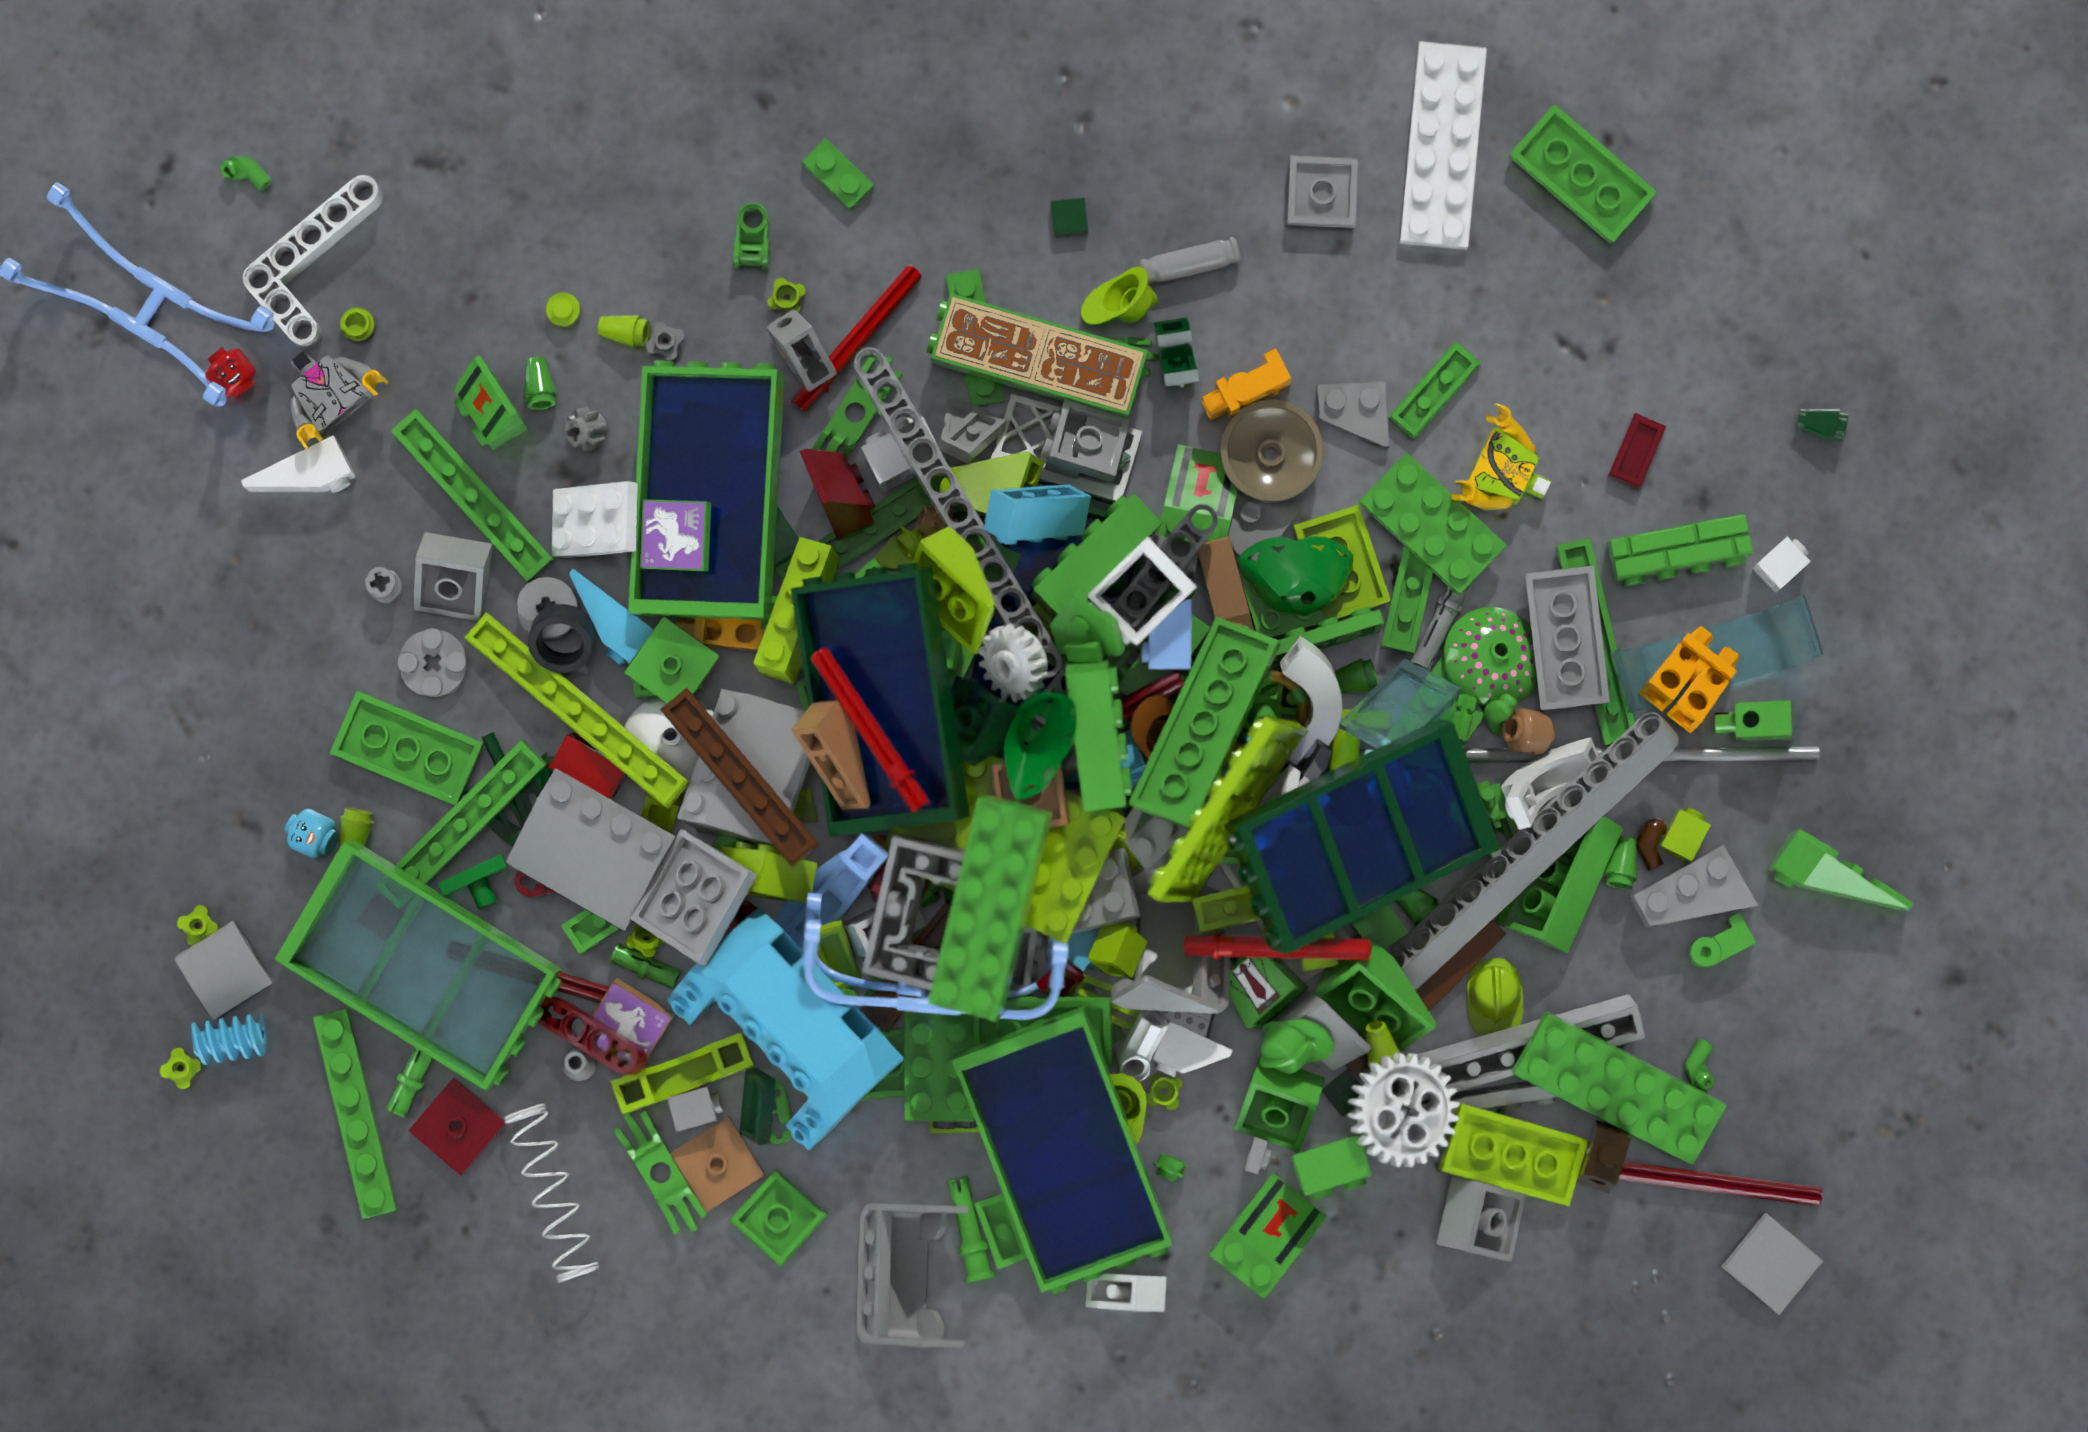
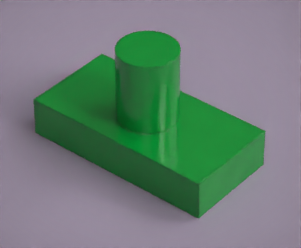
M500 854L438 883L443 896L447 898L469 888L478 910H481L497 902L488 879L509 870L510 866L505 863V856Z

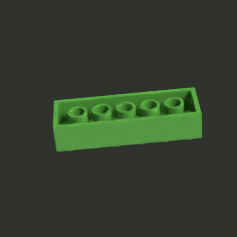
M986 794L978 798L931 988L929 1004L992 1021H997L1003 1017L1053 812Z

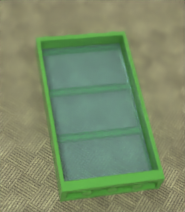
M353 839L345 841L341 845L275 958L282 965L485 1091L494 1084L499 1086L503 1082L510 1069L505 1066L511 1055L517 1057L527 1041L523 1035L528 1026L535 1027L544 1013V1009L540 1008L546 996L552 998L562 982L558 979L562 968Z

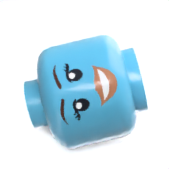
M309 808L302 810L298 815L293 814L285 826V833L288 834V846L312 859H318L323 855L328 856L333 851L339 837L334 820Z

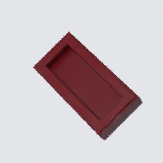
M1634 413L1607 477L1639 490L1666 426Z

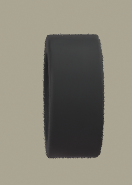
M567 604L551 605L541 610L533 620L528 637L530 654L539 665L547 670L557 673L573 672L583 667L591 656L596 638L595 627L589 616L578 607ZM561 623L571 626L582 637L581 647L571 653L554 651L546 646L542 640L543 630L551 624Z

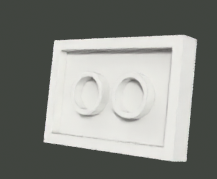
M625 481L553 489L551 557L563 559L635 552L638 483Z

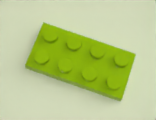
M1463 1103L1456 1107L1454 1115L1458 1116L1459 1120L1452 1121L1450 1127L1455 1131V1134H1448L1447 1136L1448 1146L1444 1147L1438 1167L1439 1170L1570 1206L1588 1145V1139Z

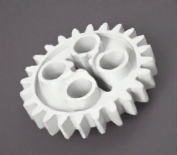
M1394 1053L1393 1060L1390 1057L1382 1056V1067L1376 1063H1370L1369 1067L1372 1074H1359L1364 1085H1353L1352 1087L1359 1096L1358 1099H1349L1348 1103L1357 1106V1111L1348 1114L1349 1118L1358 1120V1124L1351 1128V1132L1363 1134L1357 1143L1364 1146L1370 1144L1366 1154L1371 1156L1378 1154L1379 1162L1387 1163L1390 1159L1391 1166L1400 1167L1402 1162L1404 1166L1413 1167L1415 1160L1418 1163L1425 1164L1427 1163L1426 1153L1433 1157L1439 1156L1436 1145L1448 1146L1447 1141L1443 1137L1445 1133L1455 1134V1131L1448 1125L1450 1121L1459 1120L1458 1116L1451 1114V1109L1460 1106V1103L1450 1101V1096L1457 1090L1456 1088L1445 1087L1451 1077L1449 1075L1438 1076L1441 1066L1433 1064L1429 1067V1058L1421 1057L1418 1060L1417 1054L1408 1053L1406 1059L1402 1053ZM1398 1078L1400 1081V1091L1394 1096L1391 1091V1085ZM1414 1081H1416L1417 1086L1415 1088L1413 1085ZM1427 1092L1430 1096V1103L1426 1109H1423L1421 1098ZM1402 1105L1405 1109H1407L1406 1115L1403 1111H1401ZM1384 1110L1387 1115V1121L1380 1128L1377 1119L1380 1112ZM1414 1124L1417 1133L1414 1140L1410 1142L1407 1132L1410 1126ZM1394 1132L1395 1137L1392 1139L1391 1134Z

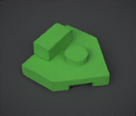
M1078 589L1050 624L1058 654H1066L1068 662L1099 663L1104 655H1121L1125 650L1117 619L1106 610L1103 613L1087 601L1089 597Z

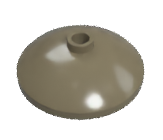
M1271 399L1252 403L1235 414L1224 431L1220 452L1224 471L1231 483L1240 492L1259 501L1281 502L1298 496L1313 483L1322 465L1324 448L1321 433L1309 414L1292 403ZM1268 449L1275 450L1277 458L1268 460L1264 455L1265 451Z

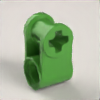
M747 203L738 212L733 255L734 268L739 269L741 265L761 266L763 270L769 269L770 219L765 208L758 203ZM756 212L761 214L763 221L760 226L749 228L745 225V218L750 213Z

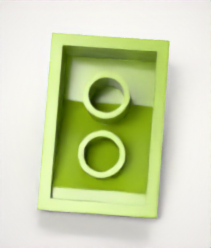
M948 526L919 541L912 563L919 562L920 569L932 567L940 623L972 655L979 653L995 603L973 548ZM916 582L906 583L904 590L919 604Z

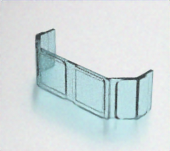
M1804 594L1799 595L1794 600L1767 610L1705 628L1714 637L1707 648L1718 655L1724 647H1730L1740 656L1734 668L1737 672L1727 686L1775 673L1823 655ZM1686 634L1627 650L1619 648L1610 653L1628 713L1655 708L1652 703L1638 692ZM1685 684L1671 703L1676 702L1689 685Z

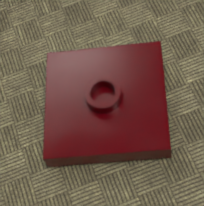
M453 1078L408 1131L462 1176L506 1123H504L505 1120L456 1078Z

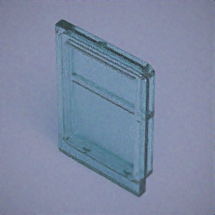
M1404 658L1340 721L1339 728L1375 748H1379L1439 719L1453 705L1454 699L1460 694L1461 688Z

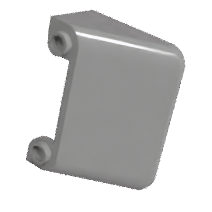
M1143 866L1132 872L1140 915L1137 918L1136 927L1137 933L1148 942L1135 971V982L1129 979H1122L1115 983L1112 988L1111 1003L1133 1010L1219 1013L1223 1011L1229 1003L1230 957H1221L1220 960H1215L1214 957L1184 956L1183 942L1185 941V935L1214 936L1216 932H1220L1221 936H1230V927L1200 934L1193 903L1161 902L1156 900L1148 892L1153 886L1150 884V880L1160 867L1148 871ZM1205 885L1196 898L1220 891Z

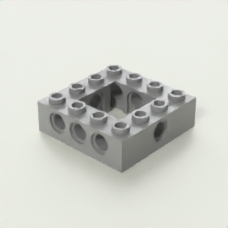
M902 833L892 837L862 973L931 990L941 950L911 943L925 879L929 878L933 879L932 883L935 884L945 882L957 885L965 849Z

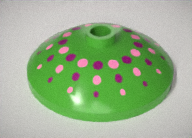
M1484 607L1465 614L1449 630L1443 646V664L1446 675L1460 694L1475 697L1477 705L1486 707L1491 701L1499 700L1503 694L1513 696L1517 703H1519L1538 685L1531 625L1521 616L1503 608ZM1495 647H1501L1504 650L1505 655H1497L1495 652Z

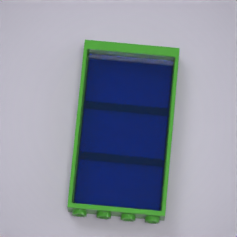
M658 360L654 361V366H643L636 483H638L636 551L632 552L628 613L647 617L664 616L674 618L769 621L772 609L785 374L775 369V365L755 363L754 369L741 368L739 363L722 362L720 368H708V363L690 361L687 362V367H674V362ZM643 500L711 502L708 571L640 569Z
M1084 1006L953 1055V1065L1041 1293L1048 1290L1052 1294L1059 1293L1070 1288V1282L1083 1278L1084 1282L1092 1281L1103 1275L1102 1271L1115 1266L1116 1270L1125 1269L1134 1265L1136 1258L1147 1254L1149 1258H1154L1169 1251L1168 1247L1173 1244L1171 1231Z

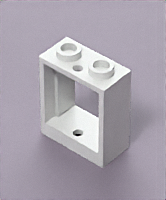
M1147 537L1087 596L1092 600L1091 604L1103 613L1106 610L1117 619L1124 644L1127 646L1132 641L1137 646L1197 586ZM1145 554L1178 587L1180 592L1136 633L1101 595L1140 556Z

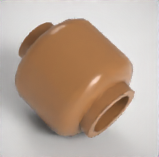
M1527 708L1516 709L1513 715L1504 721L1502 727V734L1506 744L1511 750L1529 755L1543 754L1555 738L1553 721L1548 714L1542 711Z

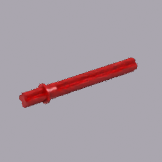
M908 265L829 355V359L837 374L810 392L802 386L790 400L801 412H806L823 391L826 393L830 391L828 386L835 380L839 372L922 278V274L914 266Z
M822 648L811 656L812 663L891 780L890 787L898 790L912 812L920 810L930 801L914 779V770L909 771L827 648Z
M1216 932L1214 936L1185 935V941L1183 942L1184 956L1214 957L1215 960H1220L1221 957L1368 960L1372 952L1369 939L1320 938L1287 955L1270 949L1263 937L1221 936L1220 932Z

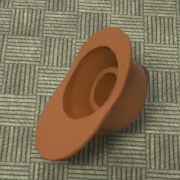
M1153 696L1142 702L1135 711L1131 722V736L1135 744L1148 759L1174 707L1171 701L1162 696Z

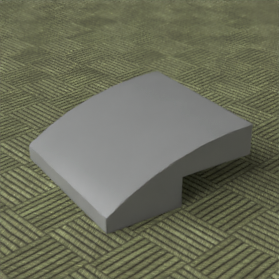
M231 921L174 957L186 980L213 1020L272 984V979L253 953L252 947L234 921Z
M1764 1213L1721 1267L1741 1285L1755 1294L1771 1310L1780 1315L1823 1261L1777 1221Z

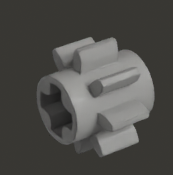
M588 407L574 410V416L567 417L565 435L574 448L582 446L584 451L598 448L597 443L605 441L607 423L598 410L590 412Z

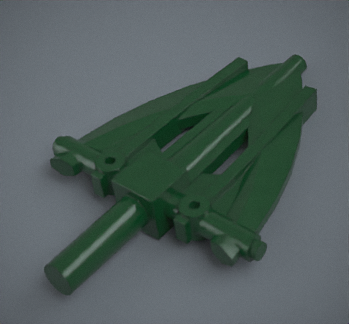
M492 732L483 736L482 740L495 766L505 755L495 733ZM547 753L541 756L547 765L509 802L521 827L510 822L503 809L487 824L495 834L512 847L532 810V805L526 793H535L538 798L553 773L549 765L554 756L548 757Z

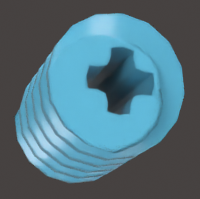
M262 1013L260 1014L259 1023H255L251 1014H247L245 1025H241L237 1016L233 1017L231 1027H227L223 1018L219 1019L218 1029L213 1028L210 1020L205 1021L204 1031L199 1030L196 1022L191 1025L194 1053L204 1065L210 1064L212 1055L219 1063L224 1062L226 1053L231 1061L237 1060L240 1052L244 1058H251L253 1049L258 1056H265L268 1041Z

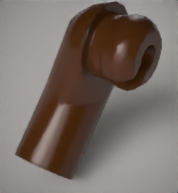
M1659 818L1646 821L1642 825L1637 837L1636 847L1648 871L1664 864L1656 847L1661 835L1666 833L1667 826Z

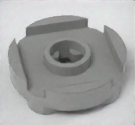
M429 628L415 633L405 642L397 664L402 680L413 692L420 696L434 698L448 696L462 685L466 678L468 662L466 650L455 636L446 631ZM429 655L433 658L439 655L442 658L439 661L441 666L439 671L431 669L427 672L425 670L427 665L425 659Z

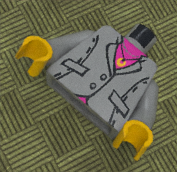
M307 351L299 353L291 361V365L301 377L292 383L291 387L294 393L290 398L292 422L297 430L298 440L306 450L309 449L307 442L311 438L316 437L321 442L323 440L321 435L325 437L370 400L373 395L377 396L378 393L374 390L376 384L384 382L387 385V379L378 371L371 370L364 363L345 357H338L333 360L327 355L316 363Z

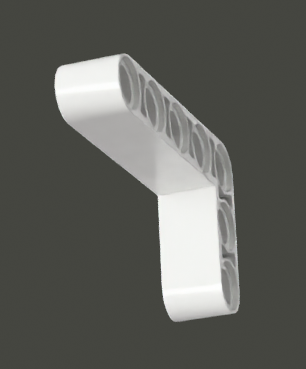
M359 175L350 180L252 262L243 273L245 287L261 306L274 313L272 319L300 349L310 350L317 347L322 339V330L287 289L286 285L381 205L383 199L382 191L370 176ZM367 186L373 188V194L369 199L363 201L357 199L358 191L361 188ZM339 208L347 210V216L343 221L337 223L331 221L332 213ZM318 230L321 232V237L317 243H305L306 235L310 231ZM286 252H293L295 254L292 264L289 266L279 265V259L282 254ZM259 274H267L269 278L268 283L262 288H254L253 281L255 277ZM282 299L290 300V308L287 312L283 314L275 313V305L278 301ZM306 324L311 325V335L306 339H298L296 333L299 327Z

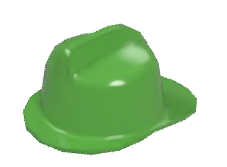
M1291 1019L1269 1022L1262 1028L1264 1039L1261 1044L1262 1056L1259 1063L1262 1067H1273L1282 1073H1295L1306 1063L1329 1058L1334 1051V1042L1331 1035L1323 1027L1312 1021Z

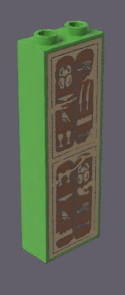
M950 293L948 302L941 301L936 319L941 321L938 334H931L927 347V353L932 354V364L1064 402L1066 399L1129 419L1148 357V350Z

